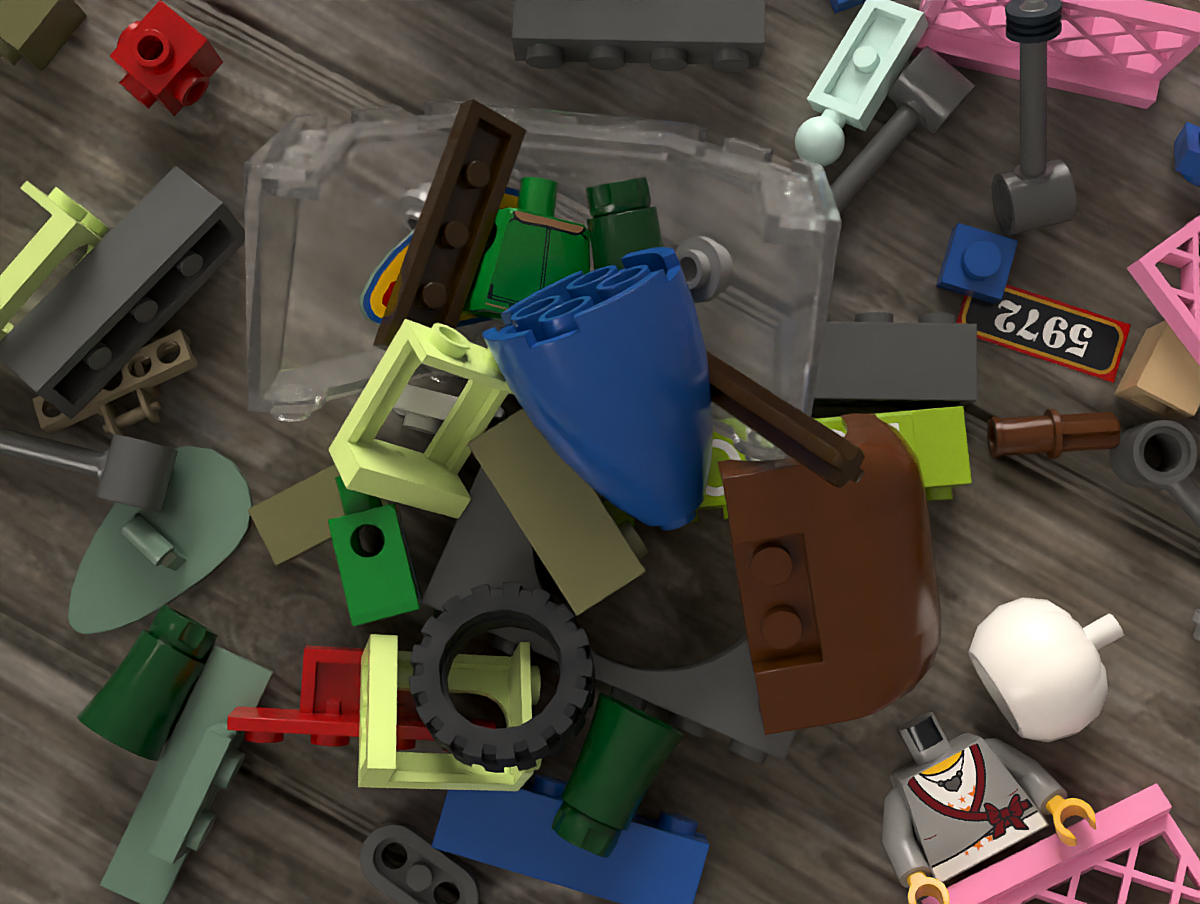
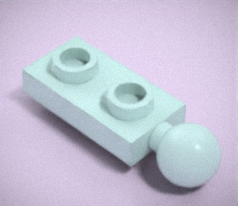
M891 0L865 1L807 98L813 110L822 113V115L805 121L796 133L795 148L798 156L805 163L815 167H823L835 162L844 149L845 136L842 128L845 123L866 131L887 96L888 91L893 86L929 26L924 12Z

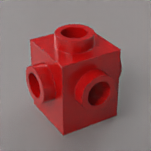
M162 0L141 21L133 22L122 32L117 42V48L109 55L126 74L119 84L147 109H150L157 101L174 117L184 106L193 105L204 95L209 86V78L223 64V60L208 39Z

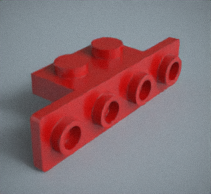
M307 645L304 648L300 710L236 707L228 715L227 730L244 731L243 739L255 743L282 742L284 740V733L311 734L310 743L314 745H349L350 736L359 737L361 657L364 649ZM397 690L396 750L413 749L416 747V740L435 741L416 710V703L411 695V691ZM466 718L474 725L496 730L495 720Z

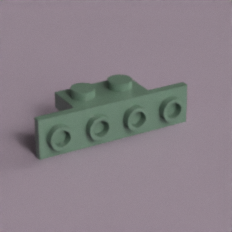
M217 645L213 647L100 886L139 904H165L190 850L192 849L197 852L200 850L214 824L216 814L209 810L219 788L228 790L244 760L245 753L238 750L243 740L244 731L227 730L228 715L236 707H258L273 677L274 671Z

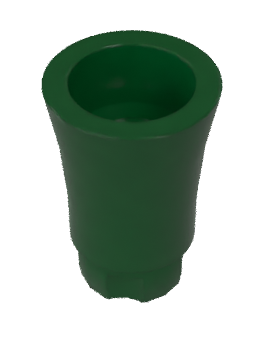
M646 176L586 188L587 205L590 216L593 217L586 221L592 247L594 270L615 265L619 271L624 269L621 258L626 254L644 249L665 247L661 235L657 207H650V190Z
M164 605L155 616L149 631L146 629L141 631L130 651L103 688L77 715L78 720L113 744L140 757L158 761L171 727L190 689L206 665L202 660L213 647L218 635L194 619Z
M599 693L589 731L575 767L561 794V798L564 801L554 817L551 828L558 836L569 843L597 856L608 858L615 849L622 830H628L645 794L665 761L684 737V734L634 706L604 693Z

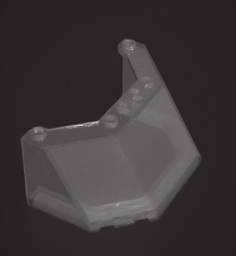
M450 100L425 102L424 115L403 117L404 108L397 105L352 109L350 123L327 125L328 116L322 113L296 115L244 164L248 411L270 413L273 418L281 421H301L309 418L312 412L324 406L326 401L362 393L386 351L373 346L380 325L370 323L363 317L359 308L360 295L371 274L387 253L410 233L403 222L404 214L400 208V199L406 191L417 189L422 183H432L459 107L464 102ZM483 104L527 130L507 187L519 190L520 179L523 177L545 178L557 182L559 185L554 218L582 224L588 230L586 220L593 217L590 216L587 205V187L646 176L650 190V207H657L661 235L665 247L672 248L676 252L680 244L691 237H708L717 244L722 245L732 259L733 275L727 289L715 299L709 302L694 303L706 350L811 416L842 223L822 165L804 159L792 160L791 168L772 163L773 149L735 137L725 138L724 147L707 142L708 129L691 123ZM590 242V272L594 271L592 247ZM490 320L457 327L456 331L462 334L468 342L488 348L483 332L493 327H496L499 332L505 327L504 322ZM418 367L409 381L428 377L437 382L448 383L460 381L463 377L443 370L428 371ZM713 404V431L733 440V446L745 455L747 461L790 458L789 455Z

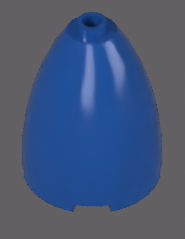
M657 247L626 254L621 258L624 269L618 270L615 265L599 268L585 275L581 270L536 291L500 314L505 324L503 329L498 332L496 327L484 331L483 337L510 390L530 421L557 455L581 479L615 507L647 526H659L661 530L669 531L691 522L697 515L695 509L704 501L712 457L713 404L711 401L712 387L709 383L706 346L692 295L674 249Z

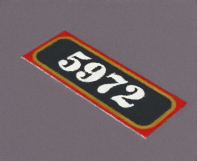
M1008 284L1005 286L1002 300L996 304L964 295L957 317V323L977 324V339L1114 383L1131 324Z

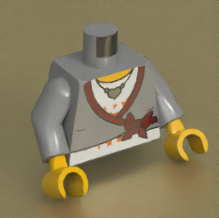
M933 712L920 715L899 728V732L914 760L890 774L893 789L884 798L882 843L901 885L909 887L907 904H917L916 901L922 896H931L937 899L940 904H949V892L943 884L945 881L1049 826L1043 815H1053L1056 834L1060 841L1068 846H1077V839L1070 830L1063 826L1066 818L1074 815L1081 816L1087 820L1090 827L1094 830L1097 829L1095 813L1088 803L1077 798L1066 799L1067 792L1035 759L998 738L983 740L981 737L967 732L948 741Z

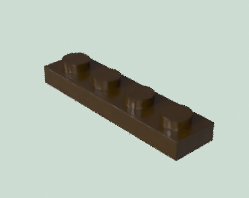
M474 99L461 103L375 337L373 346L387 351L405 319L432 328L435 323L447 325L454 330L457 328L527 131ZM423 363L419 365V367L428 371H440V369Z

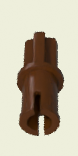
M1056 409L1045 410L1043 416L991 417L987 425L988 448L993 458L1007 455L1046 453L1049 459H1057L1060 457L1061 452L1114 449L1119 445L1121 432L1120 422L1112 412L1059 415Z

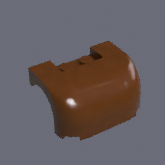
M853 413L841 416L842 425L847 431L844 438L861 448L865 455L860 466L865 472L862 479L858 483L850 480L842 488L832 486L792 457L764 461L730 459L717 462L723 483L728 513V528L748 648L759 698L758 707L765 735L845 722L877 713L912 691L934 663L941 636V606L925 482L916 453L895 427L880 420L875 414Z

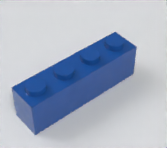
M536 774L534 783L526 781L519 791L448 790L432 848L620 904L694 903L710 844L705 834L696 832L698 822L693 819L666 811L660 812L658 820L635 814L628 830H622L611 855L608 858H604L569 843L558 836L551 828L554 817L564 801L561 798V794L567 782Z

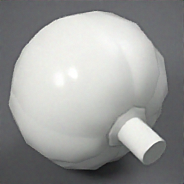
M1022 597L998 606L978 625L968 654L990 696L1021 738L1052 742L1079 733L1099 716L1108 696L1106 669L1097 651L1123 637L1124 633L1117 620L1110 613L1082 628L1077 621L1072 619L1068 612L1050 601Z

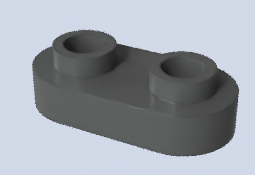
M402 821L384 823L377 827L363 843L360 852V866L365 878L397 904L479 903L480 885L472 869L451 853L432 848L433 840L413 825ZM390 843L401 844L407 851L406 862L400 865L389 862L385 856L386 846ZM442 882L454 883L459 889L460 898L452 903L443 902L437 895V886Z

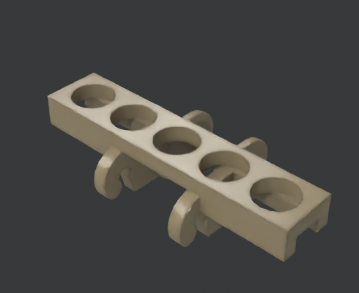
M180 329L142 347L120 370L123 374V379L119 387L111 391L105 390L103 387L72 420L63 413L57 417H48L47 411L55 407L41 396L33 398L41 429L52 435L96 413L105 420L106 424L103 425L105 433H111L112 436L113 434L125 436L124 428L145 418H148L153 424L160 422L159 410L162 409V406L158 400L155 401V398L162 395L159 384L199 366L189 347L191 344L189 336ZM180 349V354L175 361L168 364L162 363V357ZM133 365H134V368H135L137 377H134V376H133V373H132ZM135 390L141 406L120 415L118 408L110 403V401Z

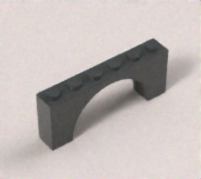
M480 467L469 492L471 501L460 518L457 519L421 603L435 608L432 616L435 619L444 612L442 605L449 599L458 595L461 600L466 596L472 595L471 588L479 585L489 584L490 589L503 588V582L521 583L523 590L532 593L535 587L544 590L538 572L536 551L482 467ZM512 626L488 630V632L495 634L490 644L492 647L513 656V652L520 642H530L531 651L553 660L549 671L561 676L556 653L549 642L534 631ZM746 633L723 651L705 660L675 668L656 669L627 665L612 660L590 648L595 667V678L613 686L609 696L642 711H645L648 702L672 712L668 721L669 724L700 738H704L708 728L731 737L732 739L727 749L757 763L764 764L768 754L783 761L785 760L797 730L765 735L758 707L759 698Z

